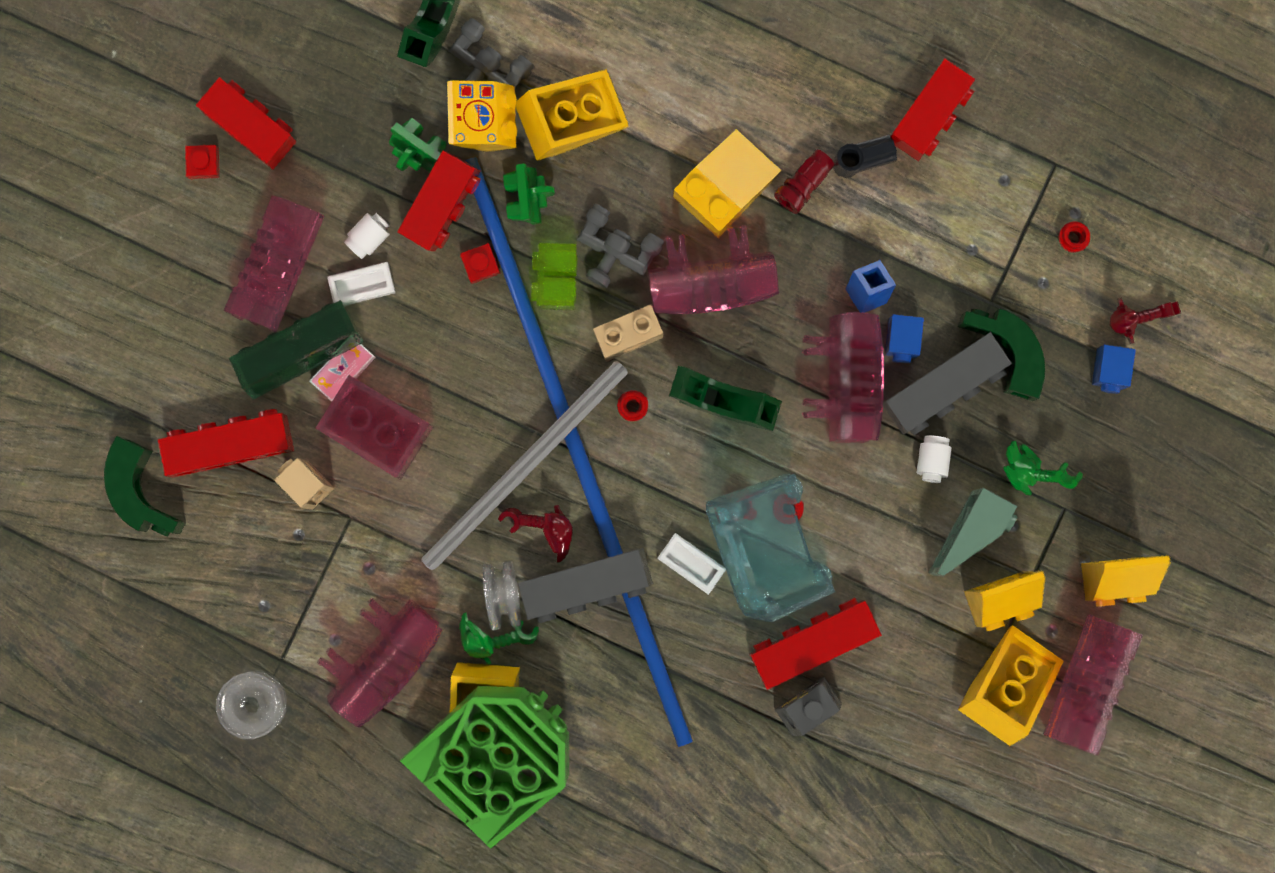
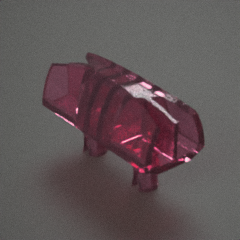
M272 195L262 218L264 221L262 228L257 230L256 235L258 237L256 242L251 244V254L244 261L246 266L243 272H240L238 275L240 280L237 287H233L224 311L241 321L246 319L255 326L259 324L269 328L270 332L277 333L325 216L304 206Z
M740 225L739 241L737 240L734 228H727L731 255L728 258L696 263L688 262L685 234H678V250H675L671 236H667L665 241L669 265L663 268L648 270L654 312L665 314L716 312L749 305L779 294L775 257L771 252L756 254L750 252L747 225Z
M847 312L829 317V337L805 335L802 343L817 346L802 350L804 355L829 356V400L805 398L802 405L814 407L817 410L804 412L802 415L807 419L829 418L830 443L878 441L884 398V360L879 316L869 313Z
M370 599L368 601L369 606L377 615L364 608L361 609L359 615L363 616L380 630L377 638L355 663H348L333 651L331 647L326 652L334 663L322 656L317 662L339 679L338 683L327 695L329 705L335 712L358 728L372 719L404 688L426 660L443 631L438 626L439 622L411 599L393 616L377 604L374 599Z
M1087 614L1043 735L1099 755L1108 731L1105 729L1108 720H1112L1113 714L1111 712L1113 706L1118 704L1119 700L1116 698L1119 690L1124 688L1122 682L1125 675L1128 676L1130 672L1128 666L1131 660L1134 661L1143 636L1142 634Z

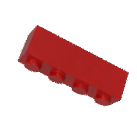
M270 409L259 412L258 418L247 420L246 416L229 418L226 425L216 426V422L198 425V431L186 433L185 429H178L166 432V438L158 439L164 474L166 477L175 478L294 452L288 417L286 414L278 413L277 409Z
M852 598L839 604L840 611L830 616L825 611L810 618L812 624L800 629L799 625H795L781 632L783 638L773 643L768 638L753 645L755 651L749 653L765 689L768 690L882 636L866 601L861 600L857 602L856 598Z

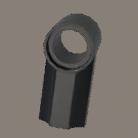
M889 134L862 143L842 146L833 159L835 173L840 177L850 178L856 173L896 162L897 154L894 140ZM849 155L853 157L856 165L854 167L844 165L841 156Z

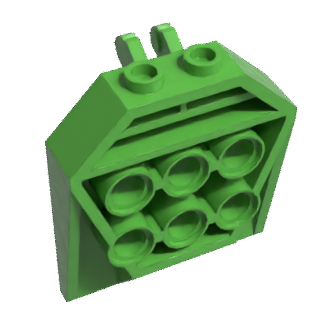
M478 686L400 760L490 849L566 786L569 777V731L564 721L559 717L562 708L558 704L550 707L548 711L544 708V702L548 698V694L544 690L536 695L533 692L529 693L524 687ZM484 724L490 729V732H481L476 725ZM499 747H508L512 750L513 754H504L500 751ZM450 749L461 751L463 757L454 756ZM530 769L536 776H526L522 770ZM478 771L483 773L486 776V779H479L475 777L473 772ZM495 794H504L509 800H499Z

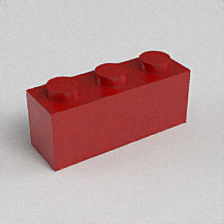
M944 58L892 133L891 138L894 140L895 146L918 162L924 154L930 157L940 142L935 137L941 129L946 132L957 118L953 111L958 104L964 107L975 92L970 88L975 78Z
M219 77L199 100L196 107L274 170L296 143V140L290 134L293 129L280 118L275 122L268 117L269 110L258 100L254 99L252 103L243 96L246 91L236 82L231 80L229 83H226Z
M443 150L397 232L428 251H436L437 248L442 249L450 236L447 230L452 221L457 222L465 210V205H463L468 193L472 195L480 183L481 179L478 175L481 170L454 154Z

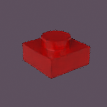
M217 145L185 146L186 177L188 179L220 178L219 147Z
M489 243L460 253L471 284L500 274Z

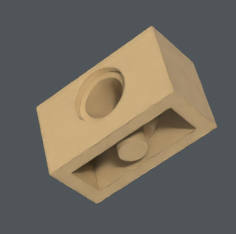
M651 304L593 328L594 335L606 362L663 338V331Z
M300 458L294 461L292 459L286 461L278 469L277 472L280 475L274 480L301 508L313 510L334 489L309 461Z

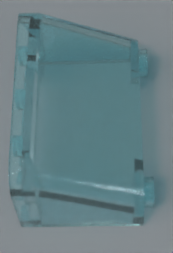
M784 474L719 496L706 503V513L736 601L743 614L748 618L774 622L835 592L832 585L833 577L829 568L811 559L793 506L801 501L803 494L802 484L797 479L796 474Z

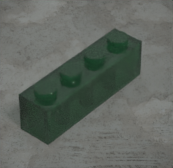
M339 300L336 303L325 305L320 311L309 317L296 320L293 325L280 332L269 334L264 340L253 346L242 348L237 354L231 356L229 360L242 389L254 400L364 343L350 312L342 301Z

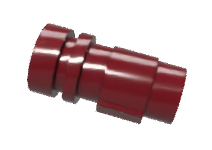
M816 149L797 169L795 175L792 178H787L784 185H781L774 193L777 201L788 211L798 214L804 207V203L810 200V194L813 190L817 189L835 166L833 160L823 151Z

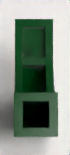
M423 0L413 21L404 27L397 57L423 67L430 65L446 40L460 0Z
M1001 308L994 312L992 319L989 318V313L982 310L971 309V312H964L960 317L958 327L985 336L991 332L996 341L1005 349L1012 363L1009 365V373L1003 393L1030 401L1039 399L1045 379V359L1041 345L1030 327L1016 315Z
M682 366L677 368L669 394L670 397L679 400V403L697 410L770 431L774 430L782 401L765 393L732 386Z
M116 436L107 454L104 468L105 489L113 509L125 523L137 531L147 532L152 523L151 529L161 535L168 537L170 533L181 534L186 523L153 507L143 494L141 486L142 473L153 451L126 438Z

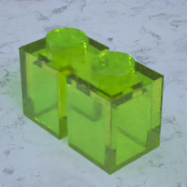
M539 243V251H533L532 270H538L537 282H532L531 301H537L538 309L575 311V278L545 276L577 277L578 249L576 244Z

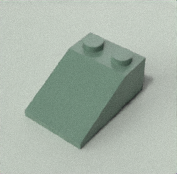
M985 488L973 490L928 573L933 576L946 575L1003 535L1004 531L1009 532L1017 519V515L1014 514L1017 506Z

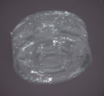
M503 562L502 577H496L492 564L483 565L484 595L491 629H501L502 614H508L512 627L521 626L520 598L513 562Z
M248 671L232 677L222 686L217 696L216 712L219 722L228 733L240 739H256L267 735L281 724L287 712V696L284 687L274 676L264 671ZM248 696L256 698L259 703V709L256 713L246 709L245 701Z

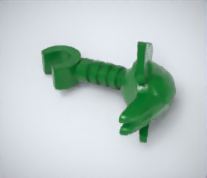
M1012 441L1007 447L1006 457L1009 466H1004L1003 469L1016 490H1021L1025 495L1032 494L1028 486L1035 485L1037 481L1059 483L1065 488L1073 489L1083 477L1081 472L1076 476H1070L1066 472V468L1069 465L1066 462L1058 470L1041 469L1040 458L1024 444L1019 446L1022 455L1018 450L1016 441Z
M466 612L463 613L459 624L461 642L465 652L471 657L482 659L487 665L491 664L488 657L494 654V648H502L517 642L523 645L535 642L539 633V627L535 626L531 634H524L521 631L524 621L520 620L517 622L514 631L491 638L472 621H468Z

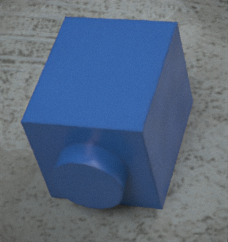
M881 260L854 270L845 290L860 314L887 304L896 284Z
M892 314L888 320L885 355L893 356L892 361L911 363V358L916 359L920 356L924 318Z
M1105 344L1097 348L1092 385L1101 386L1102 392L1119 394L1120 389L1123 390L1131 387L1136 349Z

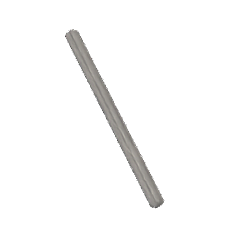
M615 361L422 557L423 564L430 570L436 569L627 375V369L620 362Z

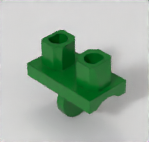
M410 118L402 126L396 122L391 128L392 137L389 141V144L394 147L392 154L399 158L396 168L404 171L410 166L418 171L422 167L429 173L441 152L446 150L447 143L434 135L427 143L422 141L419 137L423 134L424 128L413 118Z
M524 163L518 164L515 171L503 175L506 191H518L519 201L507 203V218L513 221H525L533 225L542 223L540 208L547 207V197L555 195V188L553 186H545V176H537L536 168L527 167Z

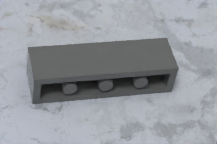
M990 332L882 405L903 435L909 431L916 435L929 426L926 421L935 414L939 418L955 409L952 404L960 397H963L965 401L969 400L981 392L978 387L986 380L993 384L1005 376L1007 372L1004 368L1012 363Z
M644 548L518 583L527 619L537 618L538 623L556 619L555 612L567 609L568 615L587 610L585 604L597 601L598 607L617 602L615 596L627 593L628 598L640 596L647 593L645 587L653 585Z

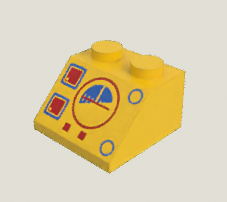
M447 81L449 145L485 152L516 148L517 126L515 106L517 99L515 86L497 81Z

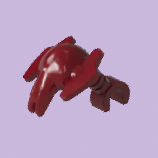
M1121 297L1117 299L1118 307L1110 316L1109 325L1114 332L1123 334L1130 344H1134L1133 335L1135 334L1137 324L1181 314L1178 301L1157 306V308L1136 312L1128 308L1123 303Z
M554 505L555 513H545L544 517L522 514L520 510L512 507L507 508L499 515L498 520L500 522L506 517H511L514 520V526L509 530L511 534L515 533L522 526L543 529L552 551L558 553L557 563L563 561L569 553L573 527L570 520L562 513L559 505Z

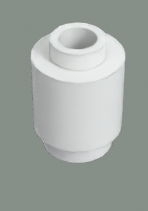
M366 213L347 233L349 237L344 243L358 257L363 259L366 254L370 256L390 235L386 230L390 225L377 213L373 216Z
M928 435L924 437V443H920L917 474L922 475L923 481L941 483V478L948 477L952 447L949 446L950 439Z

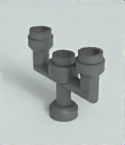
M470 18L468 22L463 24L460 36L448 50L467 66L474 67V70L465 81H481L486 76L488 81H497L515 86L516 88L521 80L529 77L534 65L527 58L519 55L510 64V72L503 78L496 72L501 65L499 61L502 59V56L496 50L487 46L485 50L481 49L476 56L467 50L472 43L480 40L483 36L482 33L485 31V28L478 21Z
M594 204L586 214L587 222L577 240L598 252H605L597 269H589L586 277L599 286L607 288L611 282L608 273L616 259L620 260V264L644 275L653 257L658 256L662 251L664 240L652 233H648L640 244L641 251L638 257L631 256L627 253L631 246L629 243L631 237L626 233L615 229L613 233H609L605 241L595 236L599 228L606 225L610 212L604 207Z

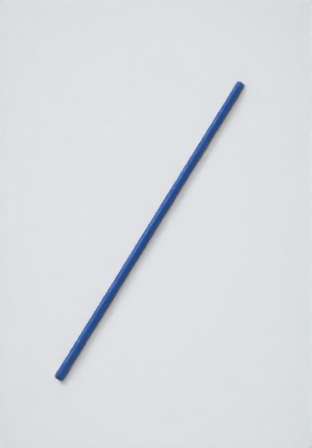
M476 157L465 160V162L481 170ZM481 170L478 175L481 180L474 192V196L558 420L568 410L569 405ZM575 427L564 439L607 556L609 558L623 554L577 427ZM623 593L624 602L678 747L689 744L693 740L640 597L628 598V594Z

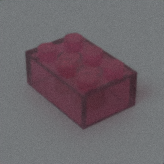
M348 375L315 429L401 480L434 427L356 378Z

